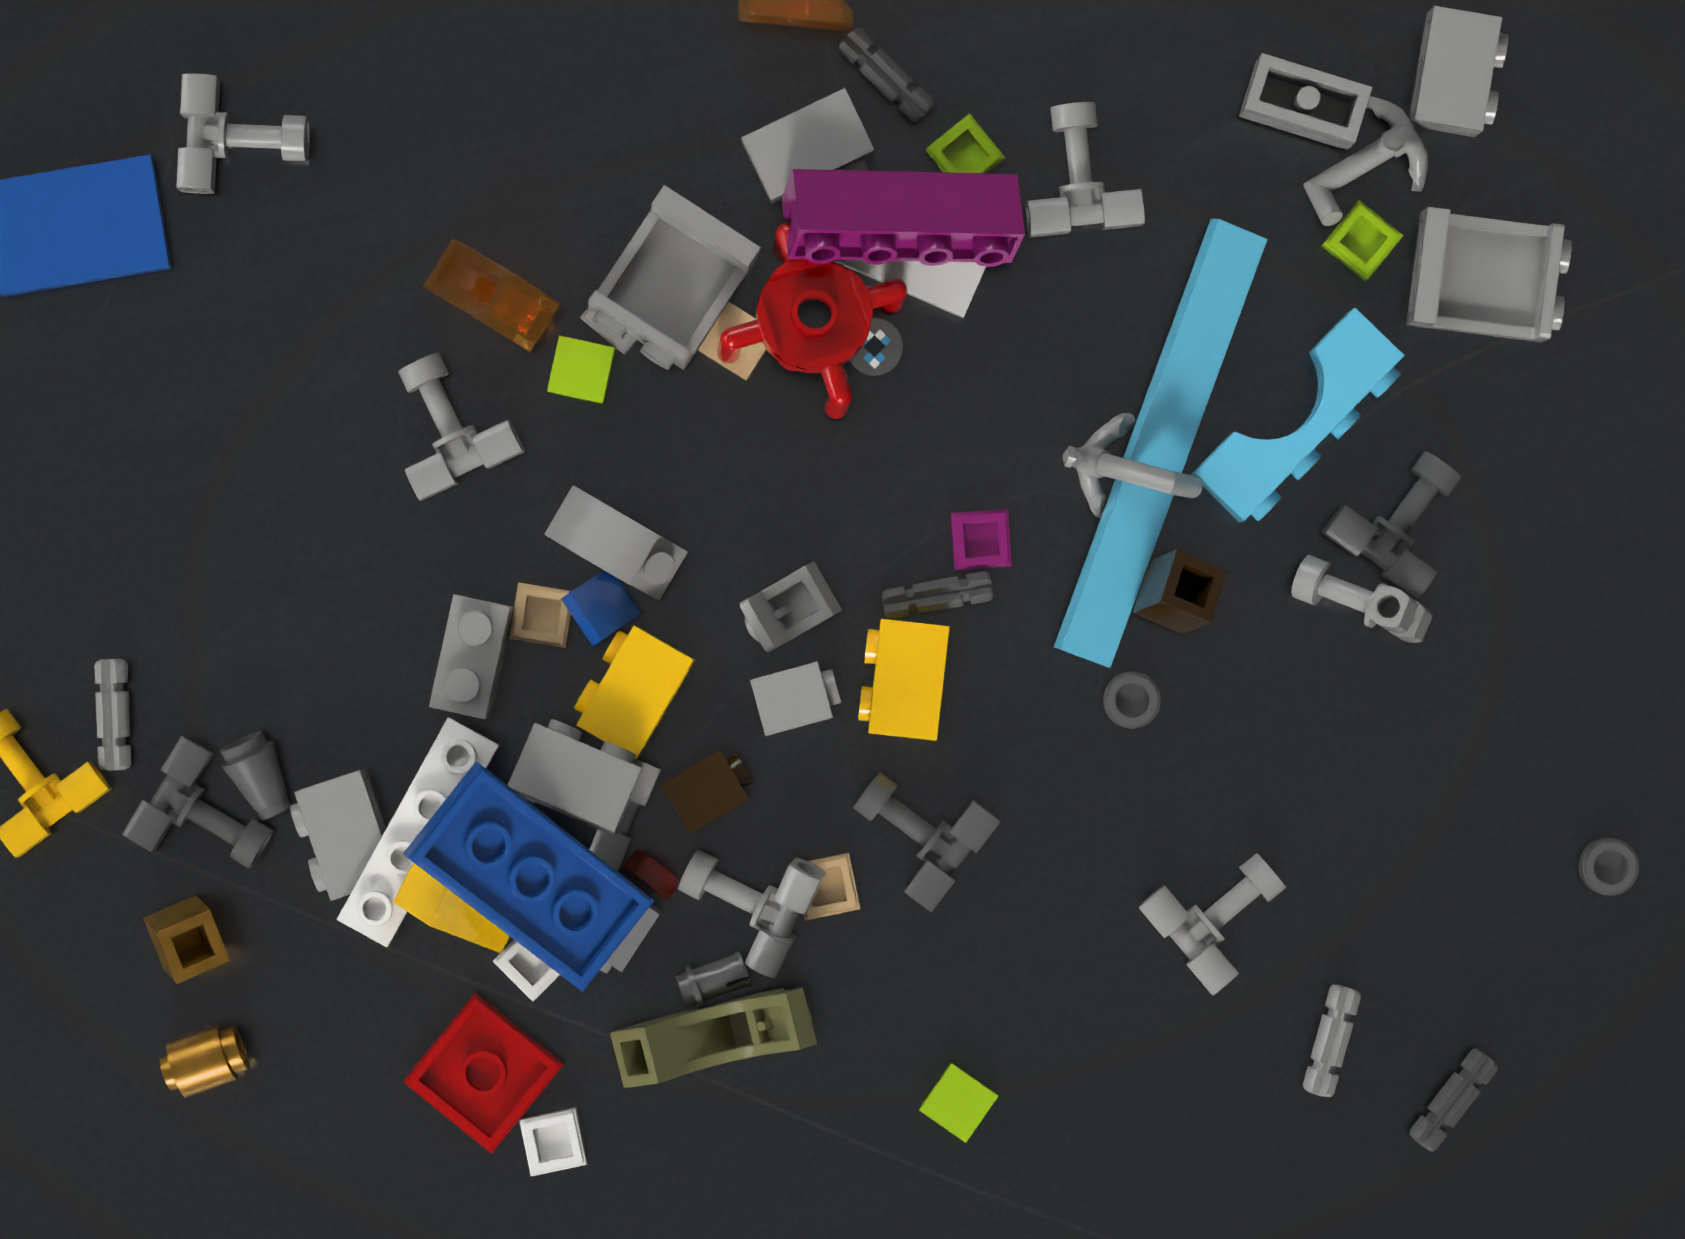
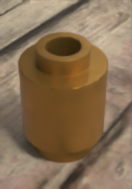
M218 1025L167 1043V1056L159 1060L168 1088L171 1091L179 1089L185 1098L238 1079V1073L250 1068L245 1045L235 1026L223 1030Z

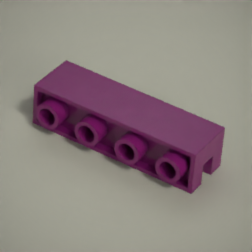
M793 169L782 196L784 219H791V226L786 237L788 259H807L817 264L829 263L834 260H864L866 263L873 265L886 264L891 261H920L922 264L929 266L942 265L947 262H976L980 266L992 267L1003 263H1012L1025 236L1017 174Z

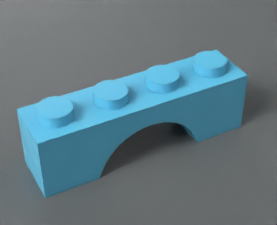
M1356 308L1350 310L1309 352L1316 369L1318 392L1314 407L1307 420L1290 435L1278 439H1255L1233 432L1191 474L1201 480L1202 487L1238 522L1245 521L1250 515L1257 521L1262 519L1282 498L1275 489L1291 473L1299 480L1321 458L1322 455L1315 450L1316 446L1329 433L1339 439L1361 416L1354 407L1369 392L1376 398L1381 396L1401 375L1394 366L1405 355Z

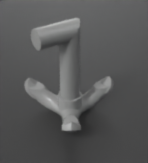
M1370 96L1366 108L1372 109L1377 118L1386 121L1391 128L1382 133L1381 138L1303 183V187L1322 225H1334L1343 217L1332 192L1393 156L1397 158L1404 153L1407 154L1410 166L1408 172L1413 179L1411 191L1422 192L1428 173V152L1404 110L1392 102Z
M1121 413L1113 417L1108 423L1093 433L1082 447L1068 446L1062 454L1064 466L1077 469L1080 485L1089 503V507L1093 514L1100 519L1108 500L1099 481V478L1109 477L1186 498H1196L1202 491V482L1197 476L1174 472L1115 456L1106 450L1110 444L1124 436L1136 423L1134 415L1130 413Z

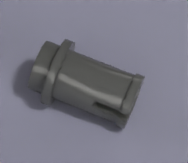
M740 951L695 969H691L690 965L684 966L686 972L675 975L687 1008L696 1004L699 1009L704 1008V1001L745 986H752Z

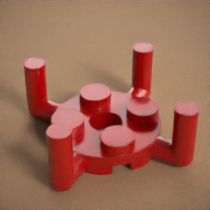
M785 222L777 228L772 246L774 255L779 259H784L785 263L778 267L765 283L757 302L756 320L725 329L720 336L717 355L722 362L733 363L739 358L741 348L763 342L768 352L785 369L805 373H821L828 392L825 412L833 419H840L847 413L852 400V391L843 365L851 361L864 346L871 326L873 309L880 307L888 315L898 313L907 295V285L903 280L894 278L866 287L862 279L855 272L835 262L817 264L807 259H788L786 237L791 223ZM816 300L823 303L830 312L828 324L816 329L805 326L798 317V308L804 302Z

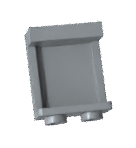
M664 185L652 202L651 211L598 291L595 290L589 298L588 308L596 312L592 321L617 338H621L624 332L633 336L644 344L640 352L657 365L669 370L671 365L675 364L685 370L726 304L731 300L758 259L761 247Z
M1427 207L1420 212L1406 325L1535 342L1546 341L1550 339L1552 330H1560L1565 300L1564 296L1556 295L1559 273H1567L1572 251L1571 240L1563 239L1565 225L1552 223L1549 226L1457 215L1450 214V209Z

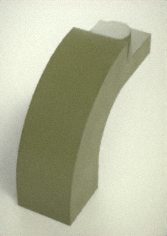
M784 988L736 997L704 1005V1008L699 1009V1007L680 1011L610 1032L624 1088L658 1084L712 1066L755 1056L801 1050L817 1044L812 1025V1015L807 1006L803 988L785 991Z

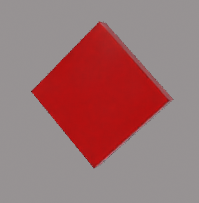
M476 992L403 1082L492 1154L565 1063Z

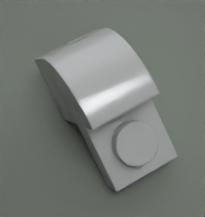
M574 485L571 487L544 534L592 564L660 601L688 553L681 547Z

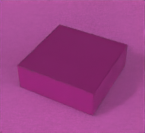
M1008 509L951 513L954 570L1012 566Z

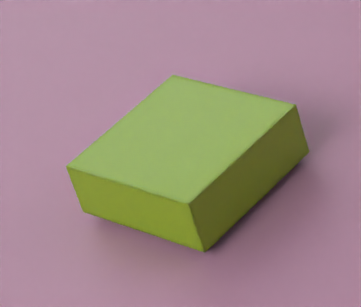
M970 113L925 149L926 154L939 170L944 173L988 174L1005 160V156Z
M1358 200L1321 246L1360 278L1367 281L1403 237V234L1362 201Z
M559 335L547 392L604 404L616 348Z
M950 1062L919 1107V1111L966 1143L998 1098V1094L956 1064Z

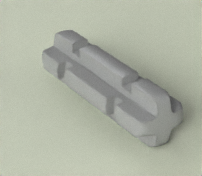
M101 659L96 661L94 665L95 684H100V692H95L97 738H102V746L97 747L98 766L101 770L105 771L125 770L131 765V745H126L125 738L130 737L129 691H124L123 684L128 683V664L123 659Z
M1332 985L1329 989L1325 1004L1329 1010L1327 1015L1322 1014L1310 1057L1314 1060L1313 1067L1308 1066L1303 1082L1304 1089L1309 1093L1322 1097H1332L1335 1093L1339 1078L1335 1074L1336 1068L1342 1067L1354 1023L1350 1022L1351 1014H1357L1361 1000L1360 992L1356 989L1343 985Z

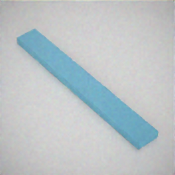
M1210 219L1123 458L1182 473L1268 239L1223 220ZM1115 479L1054 648L1111 668L1174 495Z

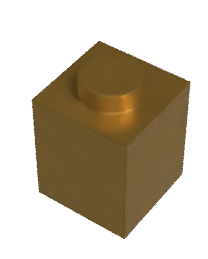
M197 895L143 917L162 967L176 984L230 961L212 913Z

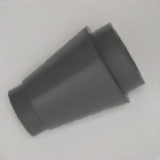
M262 731L244 736L220 750L225 760L221 767L253 810L257 812L260 820L271 818L290 807L291 803L287 797L288 794L274 742H267Z

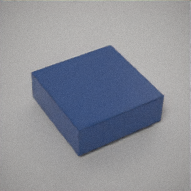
M605 570L561 598L592 646L642 615L620 580Z

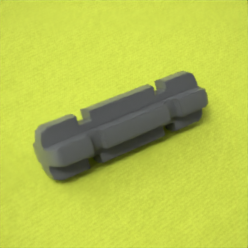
M855 28L841 41L839 45L840 53L852 65L858 63L861 66L860 72L891 103L896 101L900 105L898 110L910 122L916 124L921 121L933 108V98L920 86L915 88L912 85L913 79L882 48L877 50L873 46L875 41L862 28Z
M981 571L966 574V579L961 580L954 576L912 584L913 589L905 590L904 586L886 589L881 595L884 614L887 619L893 620L909 617V612L917 611L919 615L961 607L963 602L970 601L971 605L990 601L994 597L991 576L989 572Z
M1473 1049L1460 1064L1463 1070L1459 1075L1456 1072L1453 1073L1427 1107L1430 1110L1426 1117L1421 1115L1410 1129L1411 1137L1425 1149L1432 1152L1437 1150L1448 1136L1445 1133L1448 1126L1454 1128L1481 1093L1478 1090L1479 1086L1482 1083L1487 1085L1498 1071L1497 1063L1481 1050Z

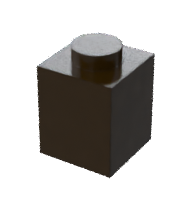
M1178 549L1149 561L1133 613L1181 634L1211 624L1227 570Z
M721 748L661 784V787L689 834H692L749 800L751 796L745 787L754 783L738 754L735 753L727 758Z

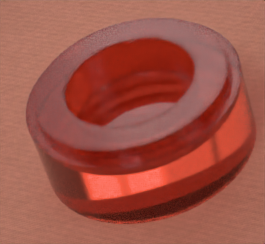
M635 850L623 865L630 874L666 901L672 897L679 887L680 881L641 850Z

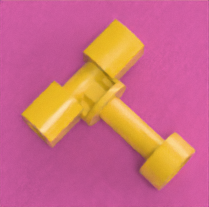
M5 709L0 712V758L26 793L18 799L24 809L0 826V839L12 855L18 858L51 835L52 832L49 827L72 810L75 813L82 812L112 788L97 767L89 761L62 781L56 773L44 778L13 735L21 729V726L9 710Z

